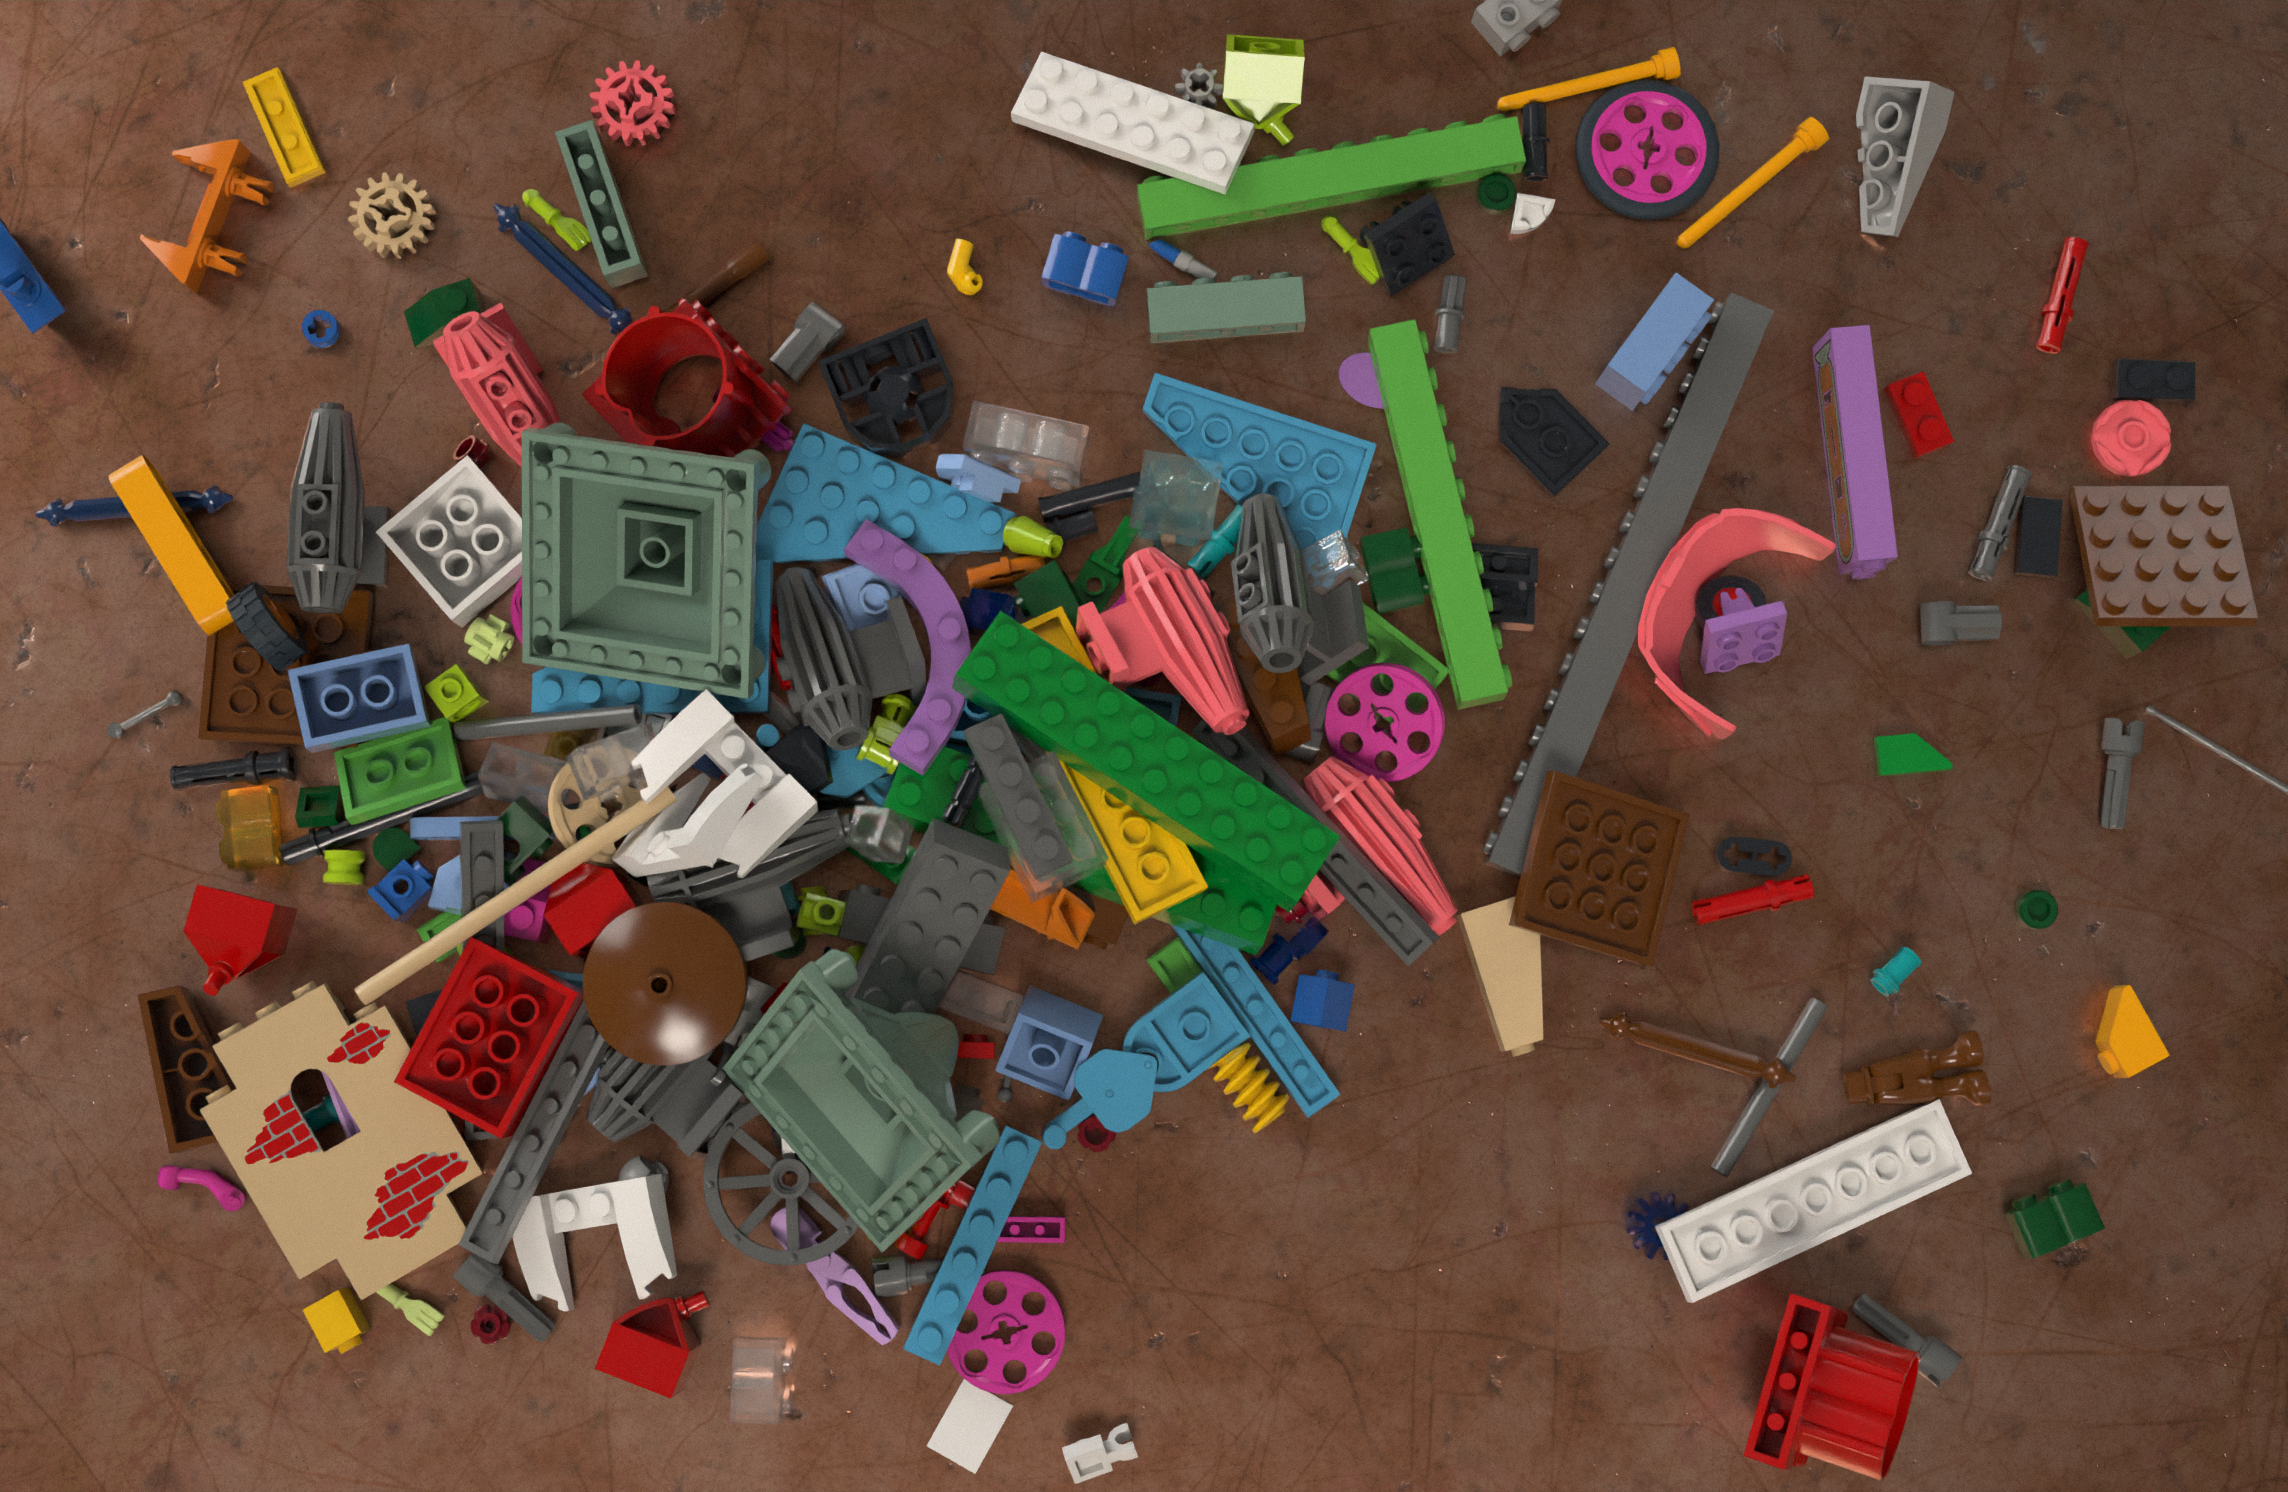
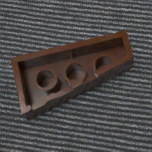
M1235 595L1213 604L1216 612L1221 611L1228 621L1230 633L1228 634L1227 642L1243 694L1275 756L1277 757L1311 741L1310 725L1297 668L1285 673H1274L1266 670L1261 665L1242 637L1241 627L1237 618Z
M178 985L138 994L169 1153H182L219 1144L200 1109L209 1104L205 1097L226 1085L229 1086L231 1091L237 1088L212 1047L215 1043L188 988Z

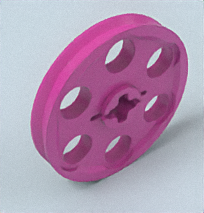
M1374 663L1363 666L1349 674L1334 690L1326 709L1325 729L1330 747L1339 760L1368 776L1373 775L1377 780L1382 778L1386 782H1392L1416 774L1430 762L1443 739L1445 715L1436 690L1421 674L1400 664ZM1384 673L1391 677L1394 685L1390 693L1382 694L1374 689L1372 680L1376 674ZM1414 692L1424 694L1428 699V709L1421 713L1412 711L1407 704L1408 696ZM1346 693L1356 695L1360 700V710L1353 714L1342 710L1340 706L1342 695ZM1379 713L1384 718L1389 716L1393 718L1394 722L1390 725L1392 731H1389L1386 727L1380 729L1377 727L1376 723L1380 719ZM1415 731L1426 733L1430 738L1429 749L1417 751L1412 748L1409 743L1410 734ZM1354 732L1361 737L1363 746L1360 751L1350 752L1344 748L1342 737L1345 733ZM1379 752H1392L1397 758V767L1391 771L1381 769L1376 761Z
M999 1270L981 1276L966 1308L977 1315L978 1325L973 1331L968 1333L962 1332L958 1328L956 1329L947 1349L948 1356L958 1373L970 1384L981 1390L996 1394H1013L1025 1391L1045 1379L1061 1356L1065 1341V1321L1062 1309L1049 1288L1028 1274L1012 1270ZM991 1281H999L1007 1289L1006 1298L999 1304H992L984 1297V1287ZM1033 1291L1042 1294L1046 1303L1044 1310L1036 1315L1027 1313L1022 1306L1023 1297ZM1000 1321H1006L1008 1326H1015V1328L1028 1325L1027 1328L1019 1329L1013 1333L1009 1343H1004L1002 1337L982 1338V1336L993 1334L994 1331L998 1330ZM1047 1331L1054 1336L1055 1347L1050 1353L1040 1354L1034 1350L1032 1339L1036 1333ZM972 1349H980L987 1356V1366L980 1372H973L965 1365V1355ZM1011 1360L1021 1361L1026 1367V1377L1018 1383L1009 1382L1003 1374L1004 1365Z

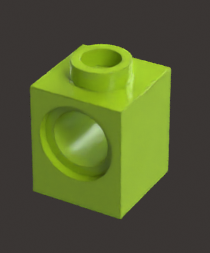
M457 664L424 686L446 719L453 723L463 721L489 702L468 671Z

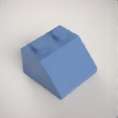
M1029 985L995 1071L1069 1101L1075 1087V1072L1089 1055L1103 1015Z

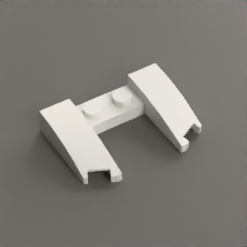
M706 689L632 761L633 770L643 768L648 787L640 790V794L646 804L704 754L727 776H730L743 763H747L756 771V774L763 778L761 785L751 800L755 805L740 819L718 857L719 859L739 865L737 876L743 878L818 812L817 801L790 774L786 775L734 722V717ZM710 864L706 866L713 868L715 864Z
M743 763L707 796L686 822L711 779L704 773H701L673 793L678 801L632 830L611 860L634 877L715 864L761 785L763 778L756 774V771L751 766Z
M662 1174L532 1196L512 1235L518 1261L532 1299L536 1301L542 1300V1297L546 1296L558 1301L559 1310H574L563 1232L615 1223L618 1224L625 1257L639 1299L649 1298L655 1293L650 1283L662 1273L668 1279L676 1277L677 1270Z

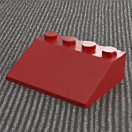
M471 936L397 1074L394 1083L500 1139L511 1137L516 1131L584 999L583 989Z

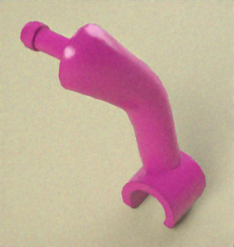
M166 1165L159 1169L157 1184L162 1189L179 1190L180 1182L198 1183L206 1186L227 1211L240 1209L245 1201L244 1194L239 1188L212 1169L182 1168L173 1165Z

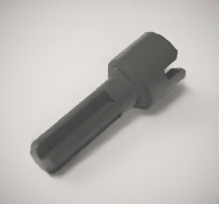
M2104 718L2101 750H2105L2104 754L2108 755L2100 821L2102 827L2123 829L2125 826L2133 757H2137V754H2142L2145 722H2129L2126 725L2125 735H2121L2123 726L2121 719Z
M472 1253L453 1274L454 1279L475 1298L478 1295L481 1298L484 1295L488 1297L538 1342L542 1343L554 1331L555 1323L502 1277L503 1272L501 1270L503 1266L500 1263H490Z
M904 1254L871 1258L875 1296L880 1298L908 1294V1290H911V1285L933 1283L944 1257L908 1261V1257L904 1258Z
M1867 1294L1861 1295L1854 1303L1853 1312L1895 1345L1919 1352L1922 1358L1918 1373L1938 1388L1940 1386V1381H1947L1959 1365L1962 1358L1960 1354L1936 1336L1924 1338Z

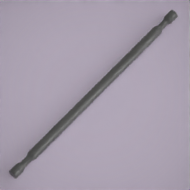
M2147 705L2145 708V712L2160 718L2162 722L2288 795V786L2168 715H2163L2151 705Z

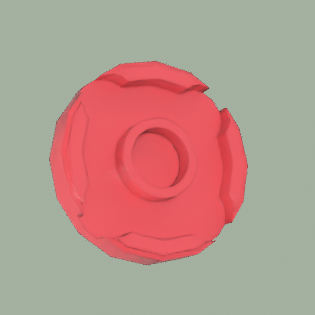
M2141 400L2118 401L2101 412L2093 424L2091 434L2093 452L2101 465L2116 475L2125 477L2145 475L2160 466L2170 452V424L2161 410L2149 402Z

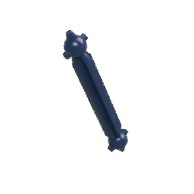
M496 203L493 206L500 225L498 229L501 232L512 230L515 239L598 316L609 319L611 327L609 331L612 334L616 335L617 332H622L627 326L632 324V317L630 315L632 310L627 306L624 309H618L614 299L531 222L521 220L520 207L517 204H513L512 207H505Z
M216 485L206 489L203 493L194 490L171 492L183 512H194L204 507L207 509V512L215 513L224 504L233 501V495L223 493ZM120 497L75 500L67 505L61 499H55V501L48 503L45 508L36 511V517L46 519L53 527H57L58 524L65 522L67 519L78 522L131 517Z

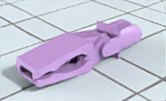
M786 1207L776 1212L770 1223V1229L774 1238L785 1250H787ZM799 1208L800 1249H805L821 1243L822 1241L819 1237L826 1230H822L803 1209ZM837 1251L816 1261L806 1263L808 1270L813 1274L825 1292V1297L882 1346L893 1340L901 1326L883 1300L875 1296L874 1287L858 1267L854 1266ZM843 1283L855 1286L864 1295L871 1305L875 1318L863 1313L852 1304L846 1296ZM880 1323L886 1327L887 1331L881 1328Z

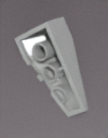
M1865 76L1856 112V126L1861 129L1862 146L1861 149H1858V162L1862 163L1863 183L1859 187L1861 232L1891 237L1899 236L1946 131L1955 94L1954 91L1931 81Z

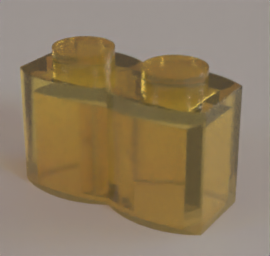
M262 785L221 791V801L216 803V817L219 824L224 826V840L219 842V855L222 863L227 864L228 870L235 872L284 866V861L279 852V845L284 842L281 830V806L278 789L271 785Z

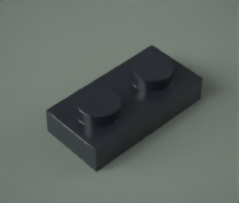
M2117 359L2113 362V400L2191 403L2195 400V362Z

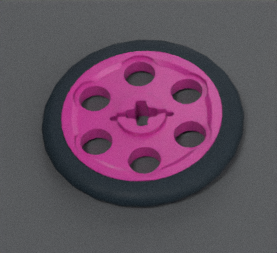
M1640 79L1621 83L1605 91L1590 105L1581 119L1576 134L1575 156L1579 173L1587 188L1608 208L1634 219L1657 220L1672 217L1689 209L1704 196L1714 180L1719 165L1720 143L1716 126L1707 110L1694 96L1685 90L1660 80ZM1631 105L1638 106L1643 110L1645 118L1640 123H1631L1625 118L1624 109ZM1669 112L1679 115L1682 120V127L1675 131L1668 130L1662 123V116ZM1651 129V147L1657 150V152L1652 153L1646 162L1645 169H1643L1645 162L1644 150L1638 147L1643 146L1649 137ZM1606 133L1616 135L1620 141V148L1616 151L1604 150L1600 145V137ZM1681 147L1691 149L1695 155V162L1689 166L1681 165L1675 158V151ZM1620 168L1629 170L1633 175V183L1626 187L1617 185L1613 179V172ZM1658 175L1665 176L1671 183V190L1665 194L1655 192L1651 187V179Z

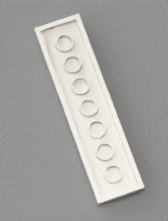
M1938 1099L1929 1104L1920 1105L1655 1226L1687 1302L1693 1303L1972 1174L1941 1101Z

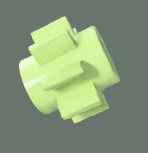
M493 614L489 615L487 621L481 617L476 618L470 625L464 638V642L471 646L468 654L486 665L490 663L492 658L499 662L502 661L514 642V636L507 633L511 625Z

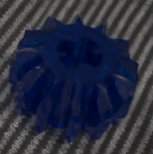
M1653 1191L1650 1192V1205L1643 1198L1639 1197L1635 1200L1641 1212L1639 1214L1634 1211H1628L1627 1217L1637 1220V1225L1628 1226L1625 1228V1231L1630 1235L1639 1234L1633 1241L1632 1247L1638 1250L1646 1245L1645 1257L1653 1259L1657 1251H1659L1662 1260H1669L1658 1233H1653L1652 1227L1656 1226L1652 1224L1653 1220L1657 1217L1664 1220L1667 1219L1668 1221L1685 1213L1689 1206L1685 1202L1674 1206V1194L1667 1193L1662 1201L1659 1193Z

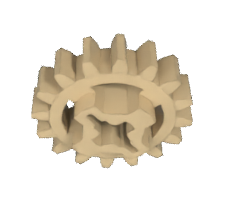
M387 172L382 173V182L376 183L371 177L368 178L370 188L367 191L357 188L355 191L361 197L360 201H350L349 206L357 212V214L348 217V221L352 226L358 227L353 231L354 236L359 241L364 240L363 246L370 252L377 247V253L383 258L387 257L390 250L398 259L402 258L404 248H408L413 254L416 253L417 249L414 243L417 240L426 244L429 241L423 233L424 230L435 229L433 222L427 218L436 214L434 207L431 204H427L432 198L426 190L420 191L421 185L415 179L407 184V178L402 173H398L395 181H392ZM407 196L413 199L416 205V212L408 208L409 201ZM396 210L399 212L397 216L394 215ZM368 219H371L374 223H377L375 227L377 235L372 233L369 227Z

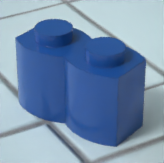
M1064 232V235L1054 234L1041 277V285L1062 293L1080 296L1093 302L1115 307L1128 266L1129 256L1123 254L1121 247L1111 243H1101V246L1090 245L1086 243L1084 236L1074 232Z

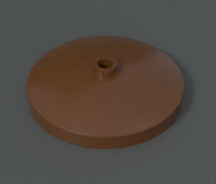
M679 902L649 903L619 915L596 938L587 956L583 974L584 1001L590 1019L597 1031L618 1052L633 1060L651 1065L686 1063L707 1054L720 1045L739 1021L748 991L745 959L740 946L731 932L708 912ZM659 977L667 981L665 992L656 989L655 982L659 981Z

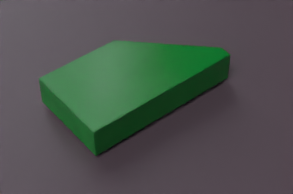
M1916 733L1873 738L1877 777L1949 771L1953 769V765L1948 759Z

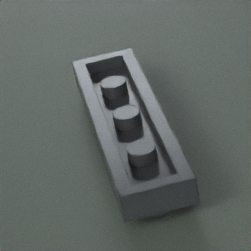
M1002 713L965 729L964 736L1034 879L1036 880L1071 864L1073 857Z

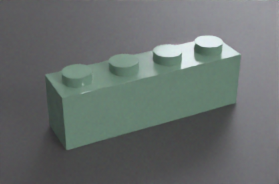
M590 120L555 132L605 279L611 288L647 277L648 273L604 144L595 124Z
M1289 272L1274 273L1269 276V279L1254 280V277L1251 275H1240L1231 278V282L1216 283L1215 279L1202 278L1194 280L1192 285L1177 286V283L1174 281H1163L1155 283L1154 288H1147L1146 299L1150 343L1304 332L1306 315L1302 276L1293 277L1292 273Z

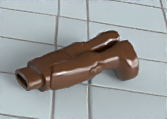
M1975 1030L1961 1033L1952 1046L1942 1050L1934 1051L1932 1049L1916 1048L1911 1053L1881 1060L1869 1066L1859 1065V1071L1843 1073V1083L1848 1104L1865 1102L1867 1107L1874 1104H1929L1938 1099L1941 1100L1943 1097L1961 1096L1973 1106L1990 1105L1991 1090L1988 1078L1983 1070L1966 1071L1961 1074L1941 1078L1933 1076L1934 1072L1942 1069L1981 1066L1984 1055L1978 1033Z

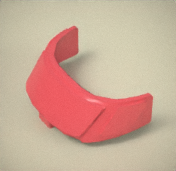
M1742 508L1722 509L1720 514H1710L1696 522L1671 549L1647 592L1638 625L1639 649L1657 676L1655 683L1681 712L1708 737L1712 733L1717 738L1723 740L1734 733L1736 726L1715 715L1688 696L1684 691L1679 656L1685 635L1696 616L1695 607L1699 593L1709 581L1718 578L1733 561L1762 550L1789 552L1822 561L1833 553L1836 548L1835 543L1801 526L1794 519L1757 509Z

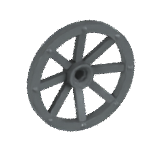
M751 1102L739 1109L723 1124L708 1150L703 1172V1189L710 1216L721 1234L735 1248L756 1260L775 1265H799L821 1259L844 1245L855 1234L859 1225L850 1215L847 1220L842 1217L810 1187L811 1183L820 1182L819 1179L801 1159H796V1153L782 1137L783 1160H779L741 1128L751 1119L761 1114ZM734 1138L771 1169L770 1174L719 1178L722 1158L731 1139ZM794 1171L797 1174L798 1181L794 1186L784 1184L785 1172ZM770 1186L772 1191L741 1226L737 1228L725 1210L720 1190ZM800 1196L837 1229L828 1239L805 1249H800L798 1201ZM782 1198H785L787 1250L769 1248L748 1237Z

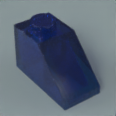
M972 588L970 596H963L959 603L966 621L968 633L978 637L984 635L1000 611L1014 620L1018 612L1016 597Z

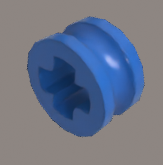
M314 310L308 313L302 322V332L305 338L315 347H329L339 337V324L334 316L327 311ZM319 320H323L325 325L331 323V327L325 330L326 336L323 338H319L317 333L311 334V331L317 328L316 322Z

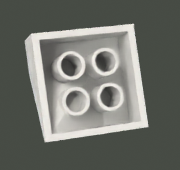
M468 455L376 531L445 614L460 627H464L522 576V516Z

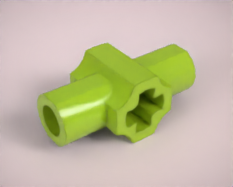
M805 893L798 914L797 927L838 936L845 913L846 902Z

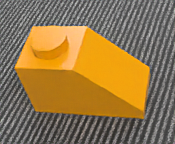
M2119 985L2111 988L2095 1042L2100 1051L2098 1059L2108 1074H2113L2115 1078H2130L2170 1055L2131 985Z

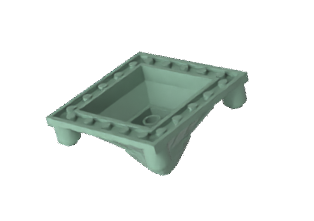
M562 422L553 423L544 429L528 427L523 430L522 663L702 692L707 689L710 693L746 699L754 694V682L763 674L766 666L764 655L760 649L753 645L758 490L765 486L770 479L771 467L767 458L762 453L753 449L744 450L731 458L619 441H607L584 436L579 437L572 427Z
M831 949L815 962L810 961L797 972L722 1069L883 1253L902 1234L920 1220L924 1213L972 1166L998 1145L1000 1141L999 1126L990 1114L976 1110L970 1111L958 1122L954 1119L957 1116L950 1077L953 1074L960 1043L954 1024L950 1020L936 1014L905 1012L893 1015L853 997L849 1000L844 992L857 983L858 967L856 961L846 952Z

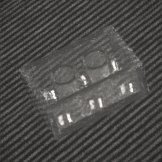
M973 401L963 449L965 455L1002 471L1010 472L1011 475L1018 477L1023 482H1033V478L1049 481L1048 486L1069 491L1071 486L1081 487L1090 447V426Z
M1054 751L1026 764L1073 857L1071 864L1035 880L987 782L980 785L977 795L1001 844L1008 847L1009 860L1031 903L1104 869L1109 859Z

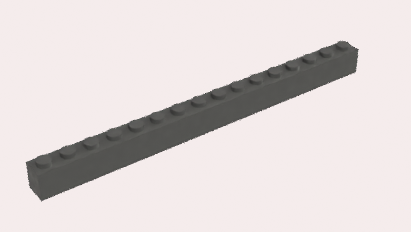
M1730 293L1723 303L1719 301L1715 303L1711 311L1713 316L1708 321V323L1713 325L1708 338L1705 336L1700 338L1693 357L1698 359L1693 372L1687 370L1679 386L1678 392L1684 394L1679 407L1672 405L1663 424V427L1669 429L1664 442L1657 440L1648 462L1654 464L1649 477L1642 475L1633 496L1638 498L1639 501L1634 512L1627 510L1618 531L1624 534L1619 547L1614 545L1611 547L1603 566L1609 569L1604 583L1597 581L1588 602L1594 604L1589 618L1582 616L1573 637L1578 639L1579 642L1574 653L1567 651L1558 673L1564 675L1559 688L1552 687L1546 698L1543 709L1549 711L1543 725L1540 723L1535 725L1529 738L1528 744L1533 746V750L1528 761L1522 758L1515 771L1513 780L1518 782L1513 797L1506 794L1497 816L1503 818L1498 832L1491 830L1485 841L1482 852L1488 855L1484 864L1520 879L1546 772L1557 771L1577 777L1638 633V625L1647 592L1669 552L1675 546L1772 317L1773 310L1734 293Z

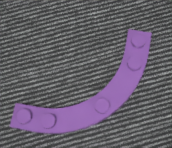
M866 519L844 548L845 556L889 582L907 599L913 608H916L923 621L929 642L931 668L925 694L916 712L889 749L890 757L924 776L954 732L964 710L966 697L952 689L956 672L971 653L968 628L962 609L953 591L936 568L913 547Z

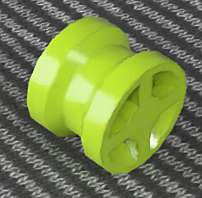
M351 850L324 851V859L328 862V871L323 874V883L364 884V875L360 872L361 863L365 861V852Z

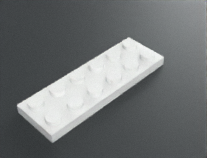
M1044 52L1040 53L1011 112L1012 122L1225 195L1255 132L1254 123Z

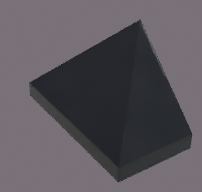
M803 722L788 731L775 746H772L765 753L786 775L790 774L811 796L833 783L826 742L809 725L804 726Z

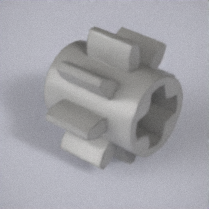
M1198 63L1196 69L1190 72L1183 68L1181 70V77L1185 83L1175 84V93L1179 95L1184 94L1183 100L1215 109L1217 101L1213 95L1223 93V85L1219 83L1214 84L1217 70L1214 69L1208 72L1202 69L1201 63ZM1192 86H1195L1198 90L1193 92ZM1202 86H1205V87H1206V91L1203 92V91L1200 90L1199 88H1201Z

